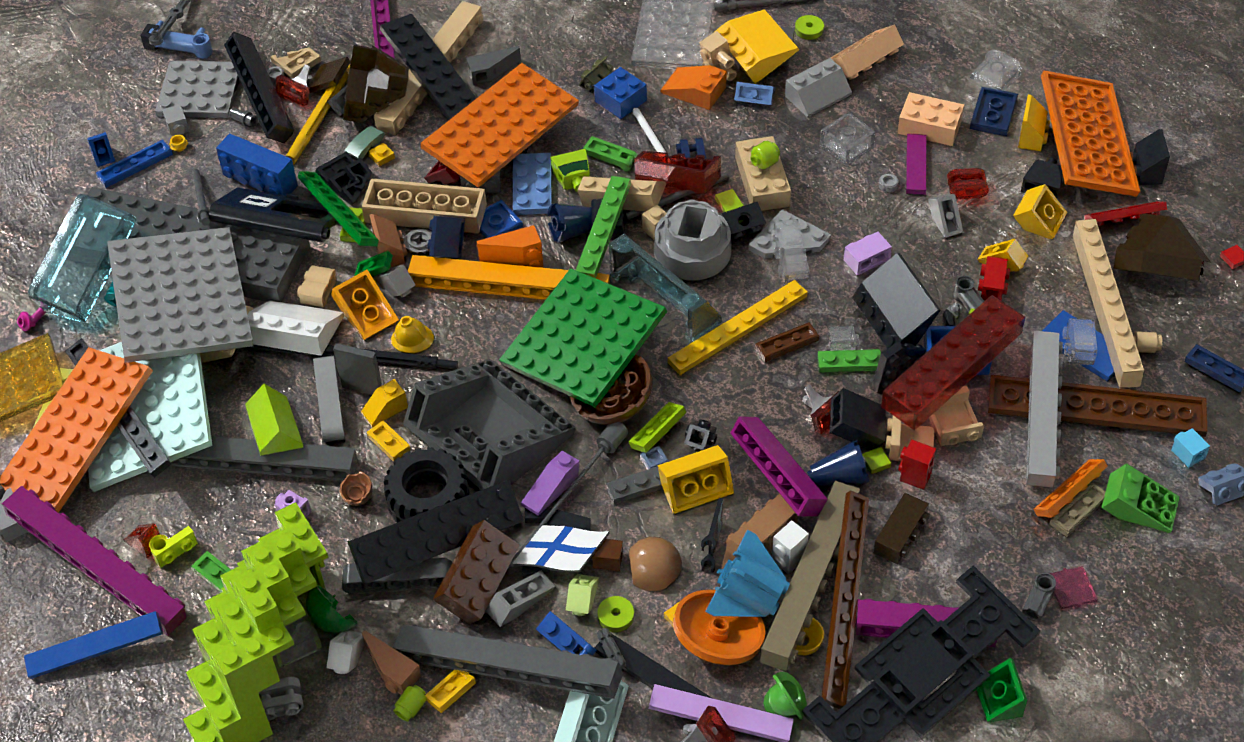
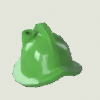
M778 672L773 675L776 684L768 690L764 697V708L769 713L785 717L797 715L801 721L804 717L802 710L807 707L805 693L795 677L787 672Z

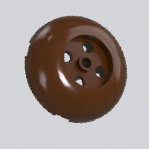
M635 354L596 408L571 396L570 400L576 411L590 422L600 425L622 423L639 413L647 403L652 391L650 368L641 356L639 357ZM620 380L626 381L625 383L620 384Z

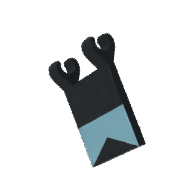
M718 498L709 534L701 541V551H704V547L708 545V555L701 561L702 571L705 565L711 566L712 573L715 571L714 553L723 521V498Z

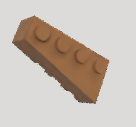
M780 494L773 500H768L763 509L757 510L748 522H743L738 531L732 532L727 537L725 542L727 546L721 569L724 568L728 560L733 561L736 558L732 554L737 550L747 530L758 536L770 554L773 550V537L791 520L795 523L798 522L799 516Z

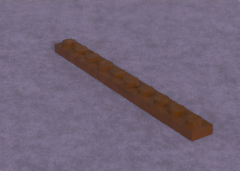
M852 490L847 492L845 496L822 698L830 706L841 709L847 702L869 505L868 497Z

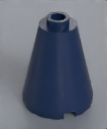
M558 203L549 206L548 216H551V222L548 223V228L552 239L557 241V243L591 231V207Z
M857 440L810 465L811 470L807 471L808 476L817 487L833 486L835 481L847 485L870 482Z

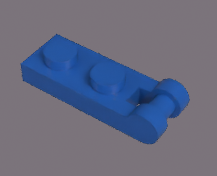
M551 611L536 628L538 632L561 651L566 650L576 654L578 649L582 647L583 650L579 655L589 654L592 656L597 651V649Z

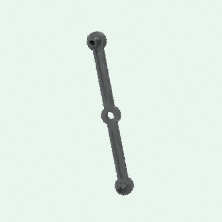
M180 0L176 7L170 9V15L159 30L151 32L152 36L149 37L151 45L157 46L163 43V37L176 19L183 17V10L190 0Z

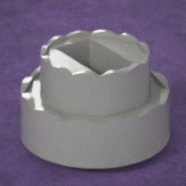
M687 200L675 204L659 220L655 229L654 256L656 262L669 275L684 280H701L718 274L726 267L731 257V231L727 221L719 215L716 208L704 201Z

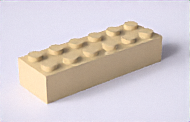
M371 179L362 204V211L365 223H371L369 214H375L395 222L396 226L429 229L430 220L433 219V216L465 218L464 232L479 233L487 202L485 189Z

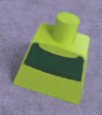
M586 149L550 157L552 173L563 189L574 188L578 192L583 176L590 177Z

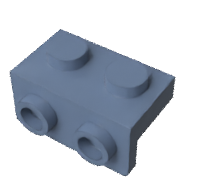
M1229 464L1225 468L1209 471L1207 474L1198 477L1199 485L1212 493V501L1216 506L1244 496V468L1238 464Z

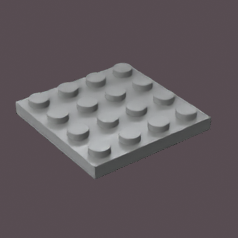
M170 61L156 106V116L164 117L162 109L180 104L185 117L229 118V111L233 106L239 83V77L232 62Z

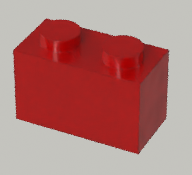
M911 439L908 447L904 446L900 455V459H902L898 471L901 472L900 481L925 490L932 475L936 448Z

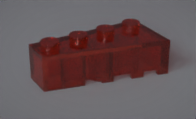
M642 151L634 159L635 180L666 182L665 187H674L678 190H689L697 194H705L721 178V156L705 159V155H696L695 158H689L681 153L668 156L667 152Z

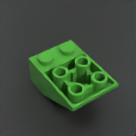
M1126 463L1110 473L1102 509L1118 519L1170 533L1173 529L1180 496Z

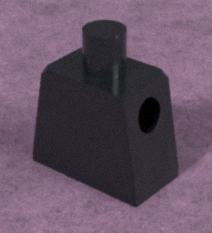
M1048 157L1046 161L1035 160L1023 178L1021 192L1026 193L1029 189L1046 184L1058 199L1062 177L1061 165H1057V160L1052 157Z

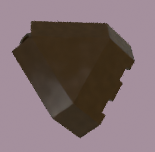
M353 45L343 120L363 123L376 112L379 113L390 106L395 100L403 98L406 95L409 67L373 45L372 48Z
M1142 214L1139 218L1140 223L1138 226L1131 228L1126 235V242L1124 244L1120 243L1116 249L1113 269L1164 275L1201 282V277L1204 275V262L1211 263L1180 219L1171 216Z

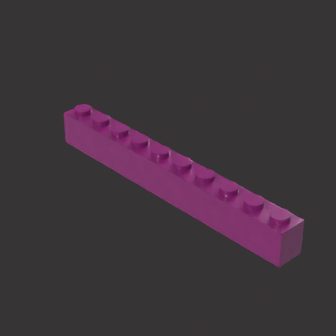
M20 486L2 503L7 516L137 614L142 616L157 611L162 631L166 636H169L187 618L185 605L180 599L170 597L164 587L154 585L145 573H138L129 561L123 562L114 550H107L98 538H91L82 526L72 524L67 515L56 512L51 503L40 500L37 493L30 489L28 491L23 486Z

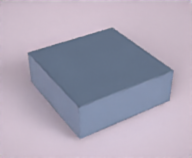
M660 446L650 449L647 453L643 452L640 454V459L647 470L669 462Z

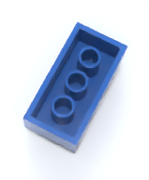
M230 133L216 147L222 173L227 178L235 179L244 185L254 187L258 191L286 196L288 193L291 194L298 186L293 161L289 157Z

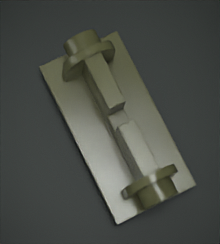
M607 56L602 60L598 59L592 65L590 71L587 69L580 76L582 79L578 86L584 83L587 90H593L594 85L601 81L599 77L604 79L612 73L613 66L605 62Z

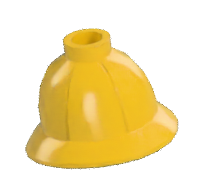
M404 316L400 319L391 337L393 347L404 353L422 352L428 349L434 341L432 331L423 325L422 322L410 316Z

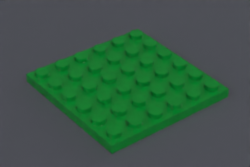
M570 268L499 361L502 365L596 408L665 316L667 310L662 305Z

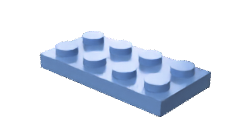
M551 153L519 154L513 159V212L515 215L548 214L549 206L552 204Z

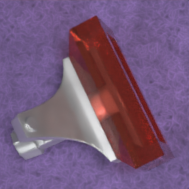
M305 64L300 74L294 79L283 75L277 76L275 89L278 95L303 107L308 105L310 88L307 86L313 79L309 75L311 67Z
M809 384L804 388L807 395L803 397V402L812 408L810 416L815 432L822 434L830 427L831 398L833 396H820Z
M708 705L696 724L684 725L683 733L688 736L681 742H734L736 737L716 707Z

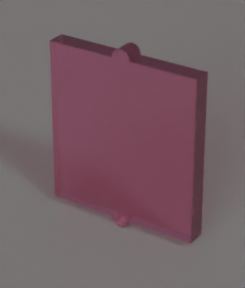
M1083 566L1072 569L1063 568L1062 571L1049 573L1056 580L1054 594L1061 609L1075 606L1081 607L1084 604L1097 602L1098 599Z

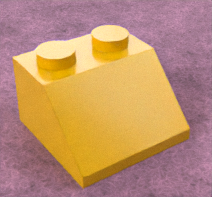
M1029 94L1027 96L1018 148L1041 152L1042 144L1047 143L1048 133H1045V131H1049L1050 120H1047L1048 111Z
M1046 184L1026 191L1013 217L1025 231L1053 239L1067 211Z

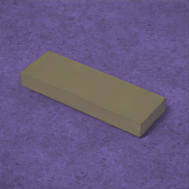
M1091 482L1058 515L1053 517L1049 524L1065 537H1068L1102 506L1106 491L1094 482Z

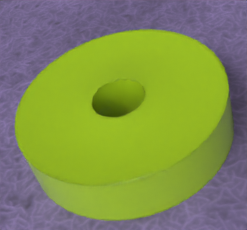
M805 15L798 18L795 22V33L802 39L814 40L823 34L824 23L817 16Z
M608 597L598 607L599 624L603 628L609 629L610 632H622L628 629L634 621L633 605L624 597Z

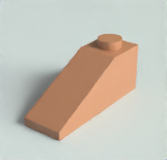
M364 630L362 632L365 647L378 669L386 688L392 693L398 692L402 695L408 686H413L421 677L419 664Z

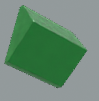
M1009 658L989 670L990 678L977 689L987 722L990 723L1020 718L1024 715L1027 698L1014 660Z

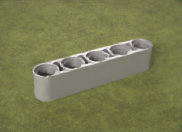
M335 357L315 358L313 362L323 441L326 443L344 440L345 431Z

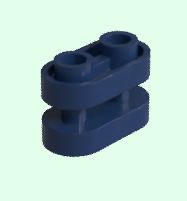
M702 137L695 138V144H688L687 139H680L679 143L676 144L677 155H681V157H678L679 169L683 168V172L691 171V165H698V170L707 169ZM690 152H695L696 157L690 158Z

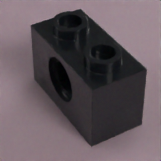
M758 202L721 213V216L725 218L729 225L733 241L743 238L748 233L755 235L761 232L766 224ZM738 220L745 221L747 226L740 225Z

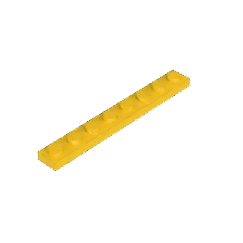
M793 280L667 358V363L679 375L684 374L805 299L808 291L796 280Z

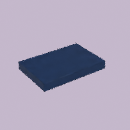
M981 86L969 129L1007 136L1018 94Z

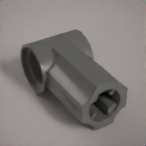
M969 276L958 277L953 297L957 301L962 302L968 312H970L971 308L985 312L988 305L974 288L973 279Z
M1041 573L1036 577L1034 586L1022 609V613L1033 621L1041 620L1049 601L1053 597L1056 580L1049 573ZM1040 586H1046L1048 589H1043Z

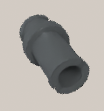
M236 107L231 108L229 111V117L241 122L244 126L254 127L258 122L257 116L249 111L244 112Z

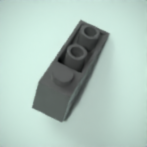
M516 46L467 57V68L472 84L478 85L491 82L521 62L520 47Z

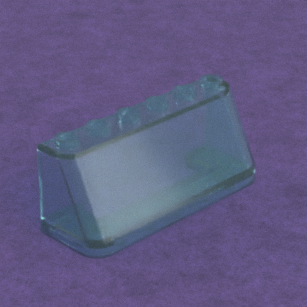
M79 194L75 198L29 287L28 294L30 299L47 313L85 323L111 272L107 241L128 239L137 219L131 213L89 195Z

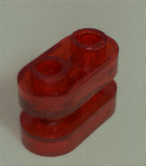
M981 168L954 169L947 174L950 194H955L956 199L982 198L989 192L986 174Z

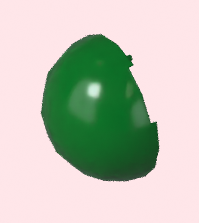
M317 584V587L309 590L306 599L307 613L312 622L321 630L333 633L345 632L356 626L357 621L350 614L343 617L336 611L339 603L334 598L336 595L332 596L327 590Z

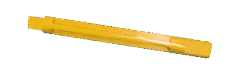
M350 64L338 85L326 89L286 154V157L292 159L293 165L303 150H305L331 108L327 101L341 91L347 82Z

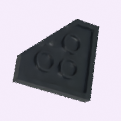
M900 342L890 346L880 355L871 388L876 393L882 389L886 390L898 378L903 379L911 369L920 367L924 362L926 349L920 344L914 346L913 344L905 343L903 345Z

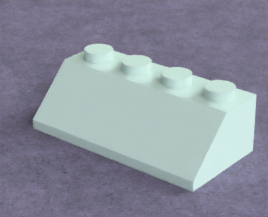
M621 680L614 699L570 691L554 742H612L629 685Z

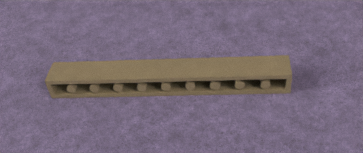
M838 481L834 482L827 498L828 500L822 509L762 646L760 663L786 672L790 663H795L798 655L796 648L798 645L802 646L806 635V632H804L805 627L809 628L812 623L813 615L811 613L813 610L817 611L821 599L818 596L820 593L824 594L828 583L826 577H831L835 566L833 561L834 559L838 560L846 493L852 490L860 494V488Z

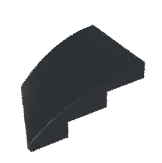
M347 151L322 164L315 170L340 198L351 205L355 203L372 174V171L361 158L354 161Z

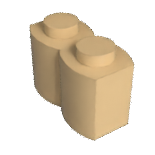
M312 265L309 271L305 272L304 282L302 285H299L297 290L300 303L324 308L332 288L336 284L335 269Z

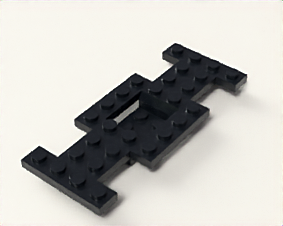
M973 565L956 580V584L971 597L944 621L940 620L939 622L922 608L855 665L854 669L869 684L838 712H835L821 696H818L802 710V714L828 742H880L903 721L921 738L990 678V674L975 658L1005 632L1024 648L1040 634L1041 630ZM956 671V673L950 679H948L943 685H941L935 692H933L928 698H926L923 701V699L929 693H931L937 686H939L944 680H946L952 673Z

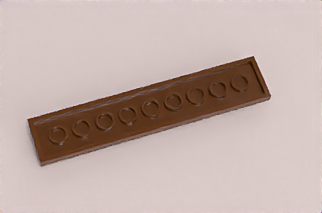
M991 375L988 413L1028 417L1030 379ZM1062 382L1061 389H1058V394H1062L1061 406L1057 410L1061 412V421L1174 434L1182 431L1186 432L1193 428L1201 437H1206L1208 432L1207 399L1204 397Z

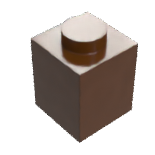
M605 539L590 558L593 559V568L620 572L623 558V541Z

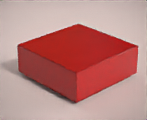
M1238 245L1232 246L1220 254V257L1232 269L1244 264V251Z

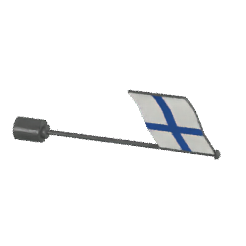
M617 422L609 424L596 440L599 451L513 557L508 568L534 566L560 572H580L610 534L609 531H587L567 526H547L545 524L603 452L614 453L628 435L625 425Z

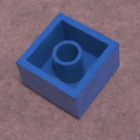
M619 67L594 85L595 102L619 119H622L631 113L634 108H638L647 101V84L622 67Z

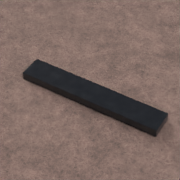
M611 633V637L615 640L621 652L620 654L623 655L626 661V666L622 670L651 689L656 684L712 698ZM599 642L594 647L597 649L596 653L604 658H608L602 647L603 644Z

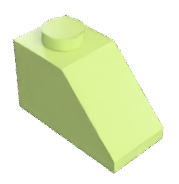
M577 574L572 579L568 587L567 611H572L573 615L584 616L592 610L599 577Z

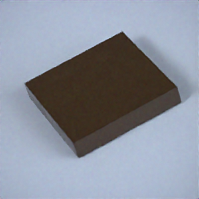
M344 57L322 64L308 85L309 92L314 93L337 86L351 62L350 59Z

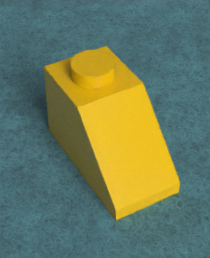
M1011 239L986 246L977 260L979 263L986 264L987 256L1008 259L1007 268H1010V272H1017L1024 267V263L1029 256L1016 239Z
M393 379L374 391L361 410V414L371 427H374L381 421H385L408 408L406 392Z

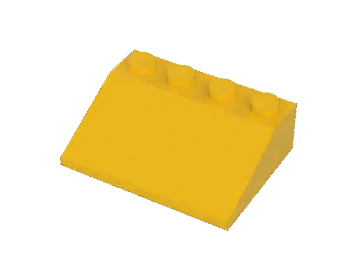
M765 9L729 20L716 30L728 40L731 56L755 84L799 51V48Z

